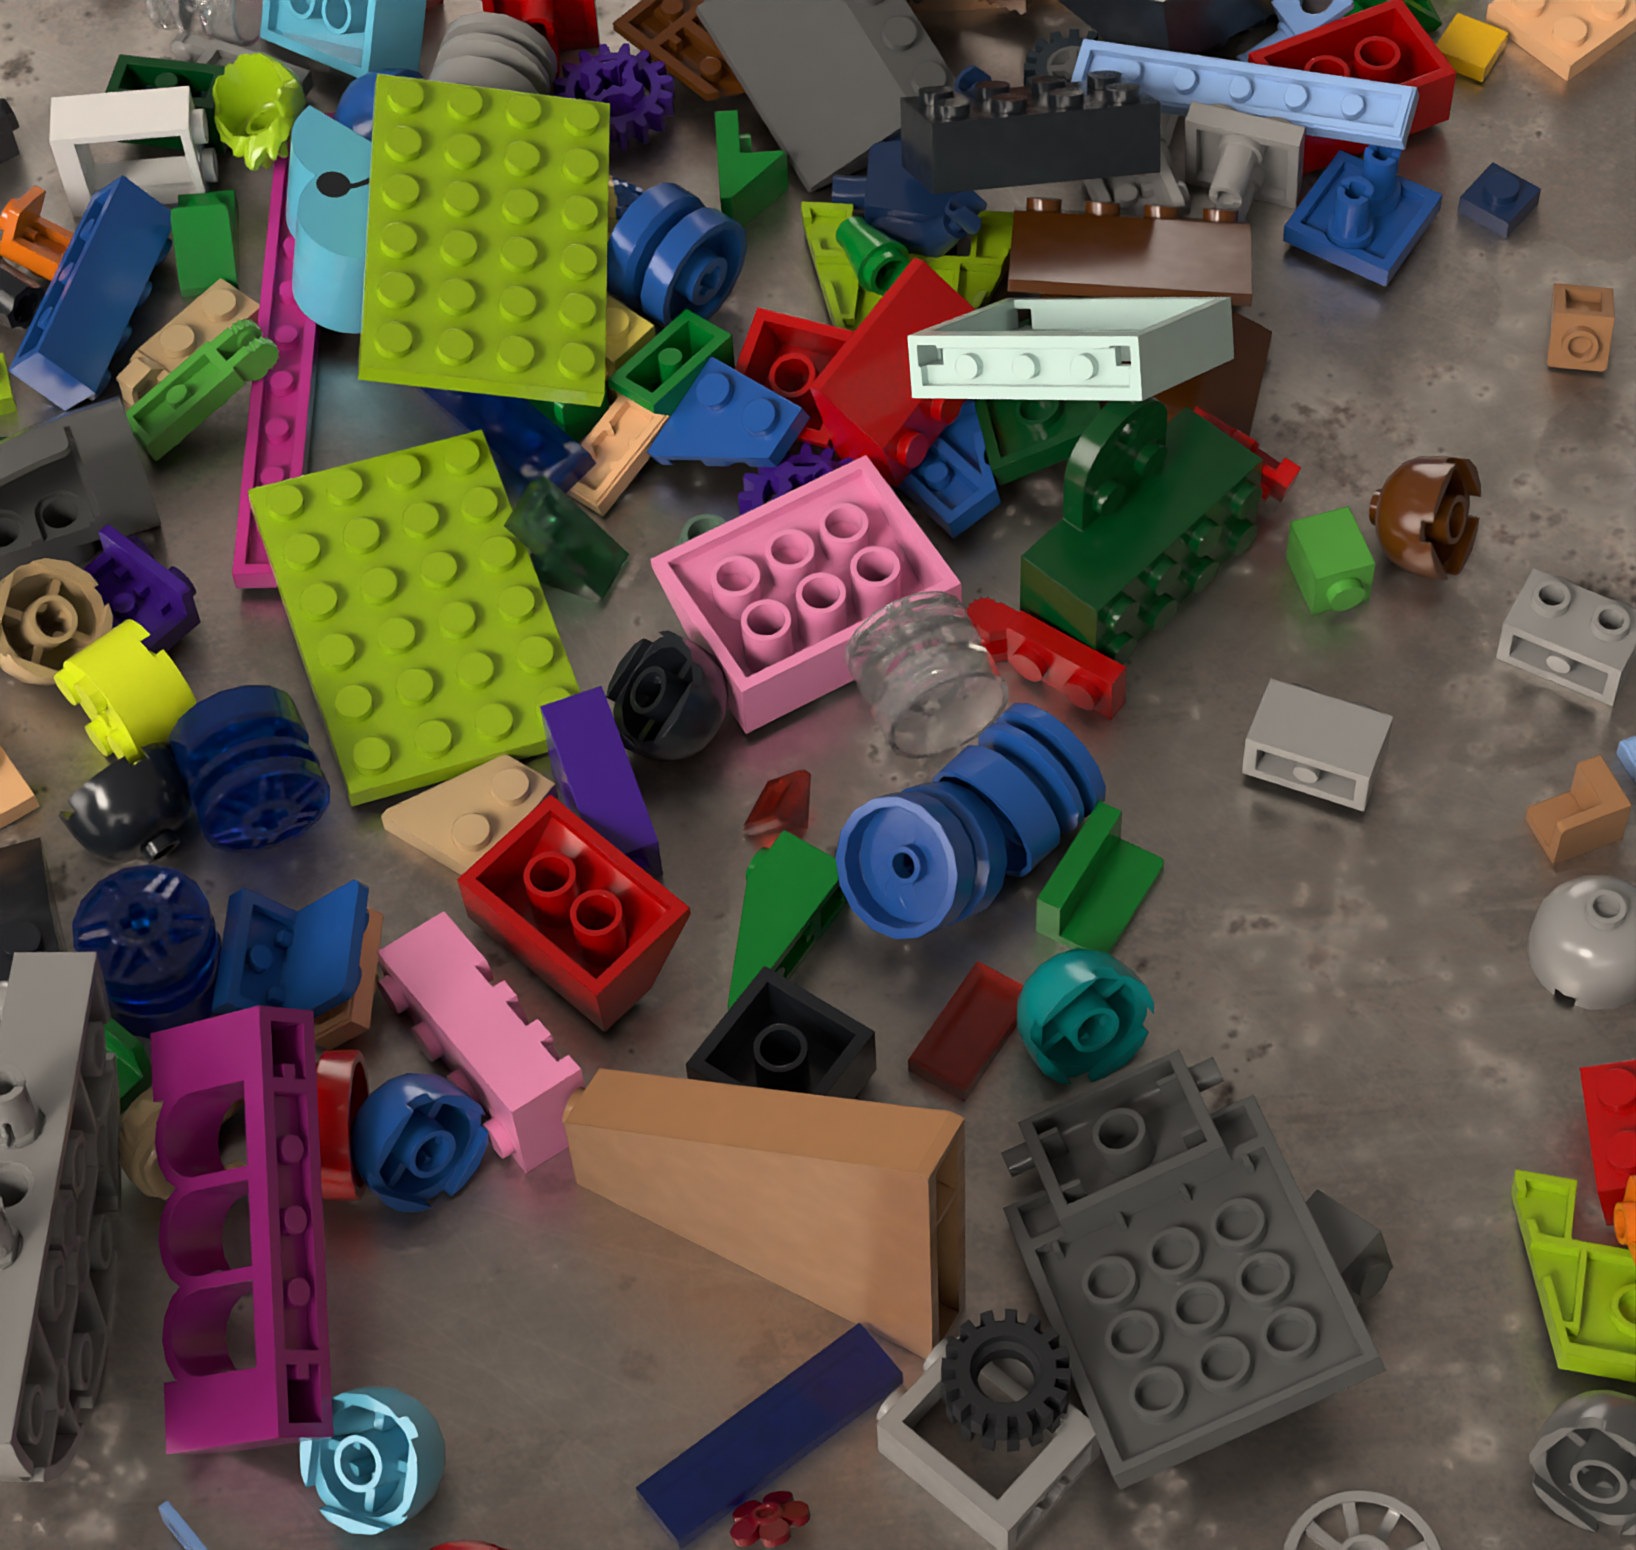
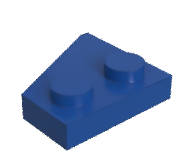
M711 356L647 453L662 465H673L674 460H701L706 466H730L731 464L742 462L750 467H777L811 417L803 408Z
M967 399L964 402L957 418L943 429L928 448L923 461L913 468L898 486L953 539L1001 503L995 477L991 471L974 399Z

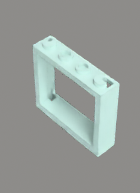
M1231 297L1006 298L907 336L912 398L1143 401L1234 359ZM1017 309H1031L1032 325L1018 327ZM1121 361H1131V364H1121Z

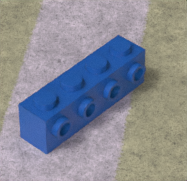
M124 175L93 194L8 371L65 411L86 398L90 401L96 399L110 381L111 372L107 370V367L113 355L123 348L132 333V327L128 325L133 311L137 310L145 302L152 290L153 285L148 281L152 270L163 261L171 249L173 241L168 238L172 229L171 210Z

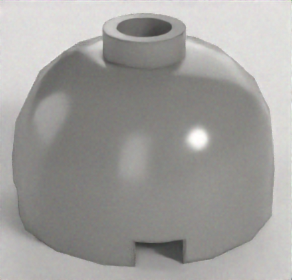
M1607 874L1583 875L1558 885L1542 901L1530 930L1527 947L1530 967L1544 988L1552 994H1555L1557 989L1564 995L1575 998V1006L1588 1010L1615 1009L1636 1000L1635 886L1626 880Z

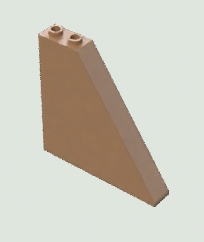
M599 1068L587 1088L582 1086L577 1088L568 1100L563 1112L562 1122L565 1126L576 1184L924 1359H927L928 1355L941 1340L949 1336L966 1307L964 1117L944 1110Z

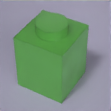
M1349 506L1290 521L1286 559L1312 615L1332 609L1336 611L1347 610L1362 601L1370 599L1376 563Z

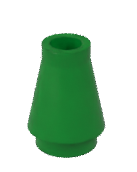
M853 216L847 218L839 225L836 231L837 243L843 248L860 286L868 292L884 295L910 263L909 253L905 246L870 226L862 217Z

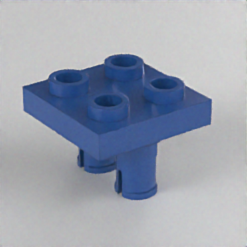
M1369 144V148L1366 147L1364 151V160L1339 150L1284 225L1283 241L1386 287L1440 211L1443 194L1398 175L1401 149Z

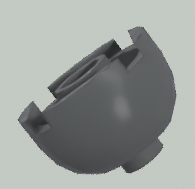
M1612 1390L1585 1391L1557 1405L1537 1433L1529 1453V1464L1532 1463L1536 1472L1532 1484L1537 1495L1557 1515L1579 1528L1597 1532L1599 1527L1597 1520L1611 1526L1623 1525L1620 1535H1636V1398L1632 1395Z

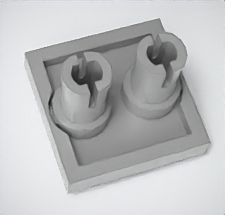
M1192 101L1185 119V183L1210 189L1209 199L1215 204L1214 208L1239 210L1238 221L1246 220L1253 199L1296 209L1302 192L1306 127L1294 125L1280 117L1263 118L1237 112L1235 109L1224 104L1207 105Z

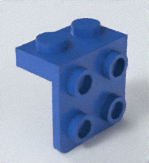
M355 879L351 880L299 911H295L245 887L230 895L211 1011L224 1015L261 1005L312 1010L314 1018L349 1000L358 989L362 977L359 963L363 934L369 922V911L367 909L368 885Z

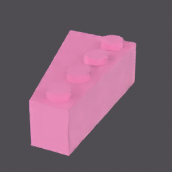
M443 911L377 951L384 975L383 978L377 981L382 996L395 1014L398 1015L406 1010L416 1025L411 1028V1031L425 1056L431 1062L440 1057L451 1072L446 1076L447 1080L466 1091L482 1106L485 1115H482L487 1120L482 1126L489 1131L488 1141L502 1159L512 1154L527 1174L568 1148L562 1116L566 1104L574 1091L581 1086L585 1088L581 1068L570 1055L560 1059L552 1046L554 1043L552 1035L538 1019L529 1024L517 994L504 980L493 987L489 982L493 980V974L487 960L451 918Z

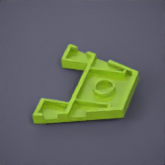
M802 201V225L832 326L855 331L883 295L868 292L860 286L843 248L836 241V231L839 225L847 218L854 216V204ZM987 210L980 212L978 216L981 218L982 223L979 231L972 235L970 256L944 255L939 258H932L919 254H909V261L911 262L913 258L924 261L975 310L985 307L989 304L1009 267L1014 212Z
M1515 1169L1511 1196L1558 1368L1636 1383V1266L1629 1249L1572 1239L1577 1180Z

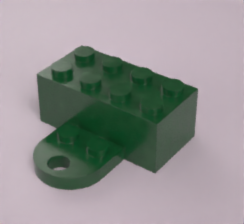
M1154 396L1143 401H1110L1093 418L1076 443L1066 467L1063 518L1021 555L1020 610L1122 665L1129 660L1137 643L1152 629L1159 631L1165 627L1174 616L1178 604L1192 591L1195 593L1203 591L1215 577L1218 567L1232 554L1239 556L1244 553L1253 543L1258 533L1256 518L1258 503L1262 496L1260 482L1263 459L1187 406L1167 423V408Z

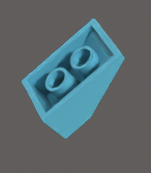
M263 0L260 38L357 78L373 70L386 68L410 69L419 72L427 0Z

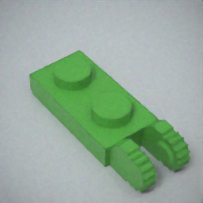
M244 318L241 321L238 319L236 323H232L231 328L227 327L211 342L207 341L125 412L133 436L156 462L174 446L178 445L215 410L223 406L230 397L247 384L245 381L262 379L268 373V370L270 368L273 369L274 364H277V359L280 358L278 356L280 351L277 349V345L268 337L263 338L261 336L263 334L260 330L261 328L251 319L246 320Z

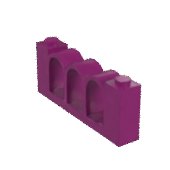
M258 1005L151 1033L153 1102L163 1103L156 1122L155 1149L158 1165L166 1181L175 1187V1190L166 1201L160 1218L158 1243L162 1264L170 1279L179 1286L171 1297L166 1310L162 1333L165 1361L176 1380L164 1382L166 1454L227 1453L334 1437L313 1011ZM244 1097L247 1166L225 1170L220 1160L218 1149L219 1128L224 1114L229 1107ZM249 1194L252 1266L231 1270L224 1257L222 1245L223 1224L228 1210L235 1201ZM253 1292L256 1367L238 1370L228 1354L226 1342L227 1322L232 1308L242 1296Z

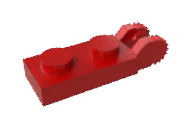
M980 597L978 600L974 599L973 603H969V608H966V623H969L970 629L967 631V646H970V651H974L975 655L980 654L981 658L989 663L1008 660L1024 678L1034 682L1042 680L1063 692L1077 707L1084 710L1093 709L1111 720L1126 703V667L1022 610L1019 612L1002 602L996 603L995 599Z

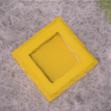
M1457 12L1436 46L1457 73L1483 82L1505 49L1509 32Z

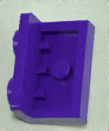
M107 524L98 531L104 552L83 570L88 572L99 584L95 589L101 595L104 605L108 603L110 605L113 615L112 629L125 620L132 619L150 634V636L141 641L148 651L150 650L157 654L164 649L167 652L201 623L193 598L196 595V589L181 570L174 566L167 570L158 563L150 549L137 536L129 534L125 537L111 525Z

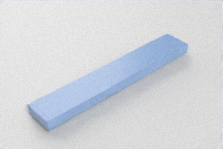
M1083 39L1071 82L1087 81V74L1090 72L1102 70L1118 71L1122 73V77L1131 83L1140 85L1141 90L1161 102L1160 113L1187 116L1192 101L1207 105L1224 104L1235 109L1237 112L1263 118H1284L1294 125L1306 127L1305 135L1403 150L1406 147L1419 100L1417 87L1090 39Z

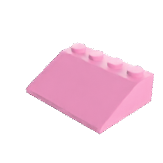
M867 455L650 559L651 567L689 640L711 653L727 679L729 694L727 707L746 734L962 626V587L960 580Z

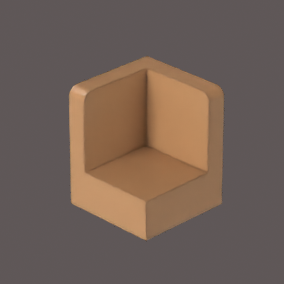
M1598 755L1577 763L1570 791L1529 806L1525 819L1552 864L1556 865L1621 840L1632 804L1602 756Z

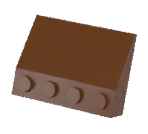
M1027 197L1026 207H1014L1007 291L1091 297H1231V305L1252 307L1251 224L1249 221H1238L1239 210L1203 208V218L1179 217V206L1145 204L1144 215L1120 213L1121 203L1110 201H1085V211L1061 210L1062 199L1047 197Z

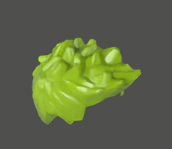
M253 52L252 55L249 53L241 54L237 57L234 64L228 63L225 66L224 75L218 76L213 86L215 124L220 134L221 142L227 144L232 149L235 157H244L246 167L252 171L258 170L260 165L269 169L272 165V160H277L278 156L285 158L289 155L288 142H291L292 128L298 116L305 110L306 97L298 75L280 60L262 52Z

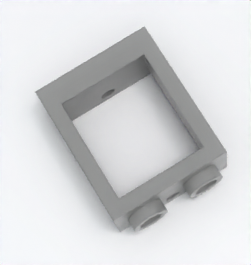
M946 1337L928 1355L923 1365L925 1372L908 1390L904 1386L898 1387L880 1407L876 1416L878 1420V1451L998 1550H1015L1099 1456L1100 1445L1089 1418L1069 1403L1066 1414L1061 1413L1060 1426L1055 1430L1056 1437L998 1500L995 1499L912 1430L942 1398L941 1363L942 1357L946 1358V1344L950 1337ZM1001 1358L993 1360L985 1365L980 1372L1015 1401L1024 1398L1034 1384L1032 1373L1015 1359Z

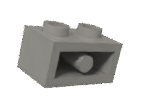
M1533 568L1503 622L1496 659L1613 707L1636 662V609L1625 601L1609 599L1577 586L1568 578L1553 576Z
M1270 678L1245 740L1242 773L1364 812L1388 751L1394 716L1381 713L1365 703H1349L1317 693L1311 687L1303 684H1288Z

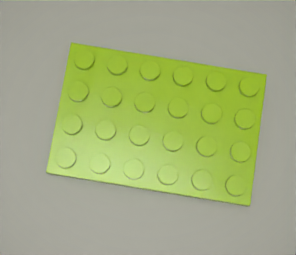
M377 73L373 103L358 380L601 407L605 394L610 103Z
M482 429L248 489L249 504L351 807L452 779L506 754L518 761L548 752L540 706L581 693Z

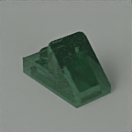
M545 475L530 481L504 524V527L532 552L530 558L539 582L594 602L604 599L629 556V553Z

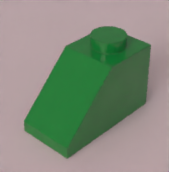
M686 309L608 378L609 387L654 414L671 416L711 356L735 369L732 334Z

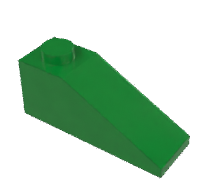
M785 830L782 831L769 849L762 847L758 850L746 871V888L727 1004L728 1010L764 965L790 980L848 903L839 884L836 858Z

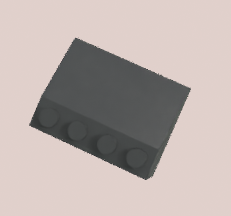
M705 0L696 7L695 12L778 145L782 151L786 152L788 161L809 193L833 183L834 175H851L868 167L869 148L873 144L888 142L901 135V97L918 96V90L927 86H948L954 89L955 76L906 0Z

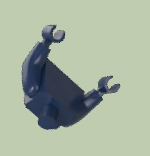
M968 66L957 77L954 91L955 93L975 91L976 83L991 81V76L976 66ZM901 135L888 142L875 143L869 148L867 176H833L832 203L854 204V210H864L865 221L870 226L905 246L909 254H919L932 258H939L944 255L957 256L958 243L966 234L973 235L979 231L982 222L978 214L986 210L987 202L974 191L932 194L902 167Z

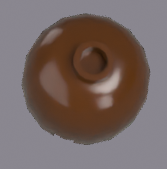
M1419 456L1403 462L1386 479L1382 489L1376 490L1373 494L1369 507L1370 522L1376 528L1377 539L1384 554L1403 571L1420 577L1449 580L1446 574L1458 575L1463 570L1472 552L1480 520L1479 516L1469 515L1470 496L1481 497V483L1478 470L1470 459L1452 456Z

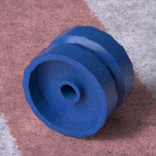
M662 182L647 189L638 197L615 225L607 243V292L628 307L642 310L650 321L663 329L686 309L708 321L730 295L742 271L747 252L746 231L739 222L716 208H707L697 196L678 184Z
M949 781L922 783L906 788L901 792L879 796L854 810L840 831L836 864L840 887L852 911L872 930L894 939L919 938L936 932L944 926L958 924L989 908L1003 886L1007 855L1003 832L991 808L970 789Z

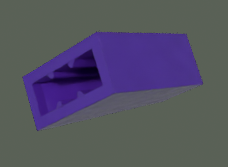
M602 686L540 706L552 775L565 806L653 878L662 876L663 870L659 842Z

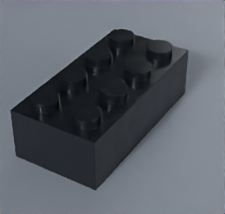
M1102 70L1090 72L1087 74V81L1066 82V78L1062 76H1038L1031 79V86L1011 88L1010 83L1005 81H983L975 84V91L954 93L952 87L927 86L918 90V96L900 98L902 167L932 194L1160 172L1161 102L1141 90L1140 85L1131 83L1122 77V73L1118 71Z

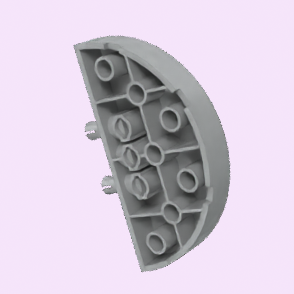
M14 952L9 980L0 981V1482H48L59 1477L74 1459L85 1435L84 1424L77 1423L76 1420L79 1408H94L104 1368L118 1265V1252L112 1251V1227L107 1212H121L122 1167L119 1163L120 1152L117 1148L120 1141L118 1134L121 1130L116 1053H106V1036L103 1024H109L111 1015L97 952Z

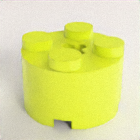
M127 619L63 663V669L54 674V680L66 699L74 706L80 703L92 722L85 726V730L97 749L106 757L113 752L118 759L125 756L131 765H135L148 758L141 747L158 742H163L167 746L199 724L201 718L191 714L199 708L197 701L172 659L164 649L157 654L150 650L148 651L141 641L150 636V634L136 621Z

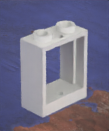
M189 86L51 97L49 141L73 217H82L92 195L122 175L168 209L178 207V195L209 192V182H218V162L215 148H205V144L208 143L209 139L206 113L204 109H195ZM180 136L185 156L94 163L89 143Z

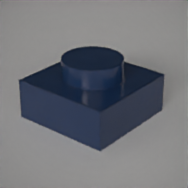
M1492 162L1460 196L1458 213L1506 239L1538 205L1541 188Z

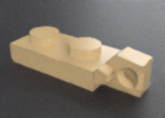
M220 278L141 345L130 358L131 362L116 377L122 392V398L133 406L207 341L211 342L227 327L231 328L232 323H236L238 319L240 321L244 318L246 320L251 319L258 325L260 304Z

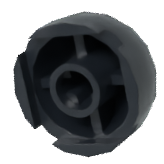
M669 630L660 631L659 633L663 637L654 642L643 638L631 647L619 662L608 685L606 698L615 702L613 716L624 748L645 758L660 762L689 758L704 749L718 733L723 723L729 697L727 679L713 655L700 645Z
M163 742L151 743L141 747L148 758L135 765H131L125 756L110 764L87 781L69 798L68 803L74 809V812L60 811L59 817L73 837L92 855L106 862L127 863L143 856L151 864L165 857L179 845L180 840L175 833L186 822L192 803L190 784L181 766Z

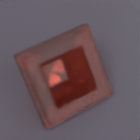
M802 769L767 781L743 825V832L750 837L779 833L783 830L807 829L811 774Z

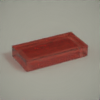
M977 961L909 1057L908 1071L965 1102L1017 1027V1000L1024 985Z

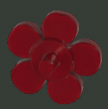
M789 1491L771 1492L764 1496L763 1503L757 1500L747 1501L733 1511L732 1517L735 1524L730 1530V1535L733 1543L739 1547L750 1546L759 1539H761L765 1547H777L786 1543L791 1538L790 1528H797L808 1523L811 1517L809 1506L803 1501H795L793 1494Z

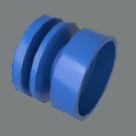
M1014 703L996 720V723H992L978 736V745H968L932 778V782L949 781L970 789L991 808L1004 835L1007 855L1005 874L1010 876L1024 877L1060 844V833H1071L1084 821V818L1092 813L1099 801H1105L1106 785L1101 771L1085 745L1058 719L1047 711L1029 703Z

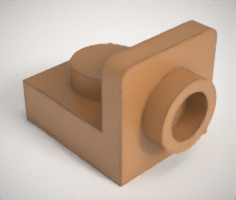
M1554 283L1551 299V331L1547 353V364L1550 367L1600 372L1607 369L1615 319L1613 288Z

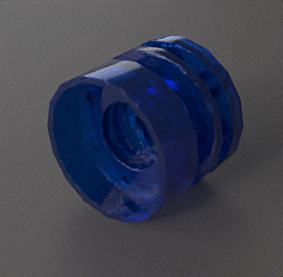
M243 685L219 691L196 703L182 715L169 735V751L176 761L182 780H184L189 788L190 805L193 812L197 815L198 826L202 836L213 848L228 853H255L278 847L307 831L320 820L330 804L331 787L326 775L320 769V761L317 754L309 745V734L299 710L289 694L270 685Z
M153 864L123 868L98 881L80 901L72 922L73 946L76 952H97L106 987L111 1018L132 1035L151 1039V1033L208 1019L213 1013L211 1010L222 939L216 929V922L209 902L197 882L175 868Z

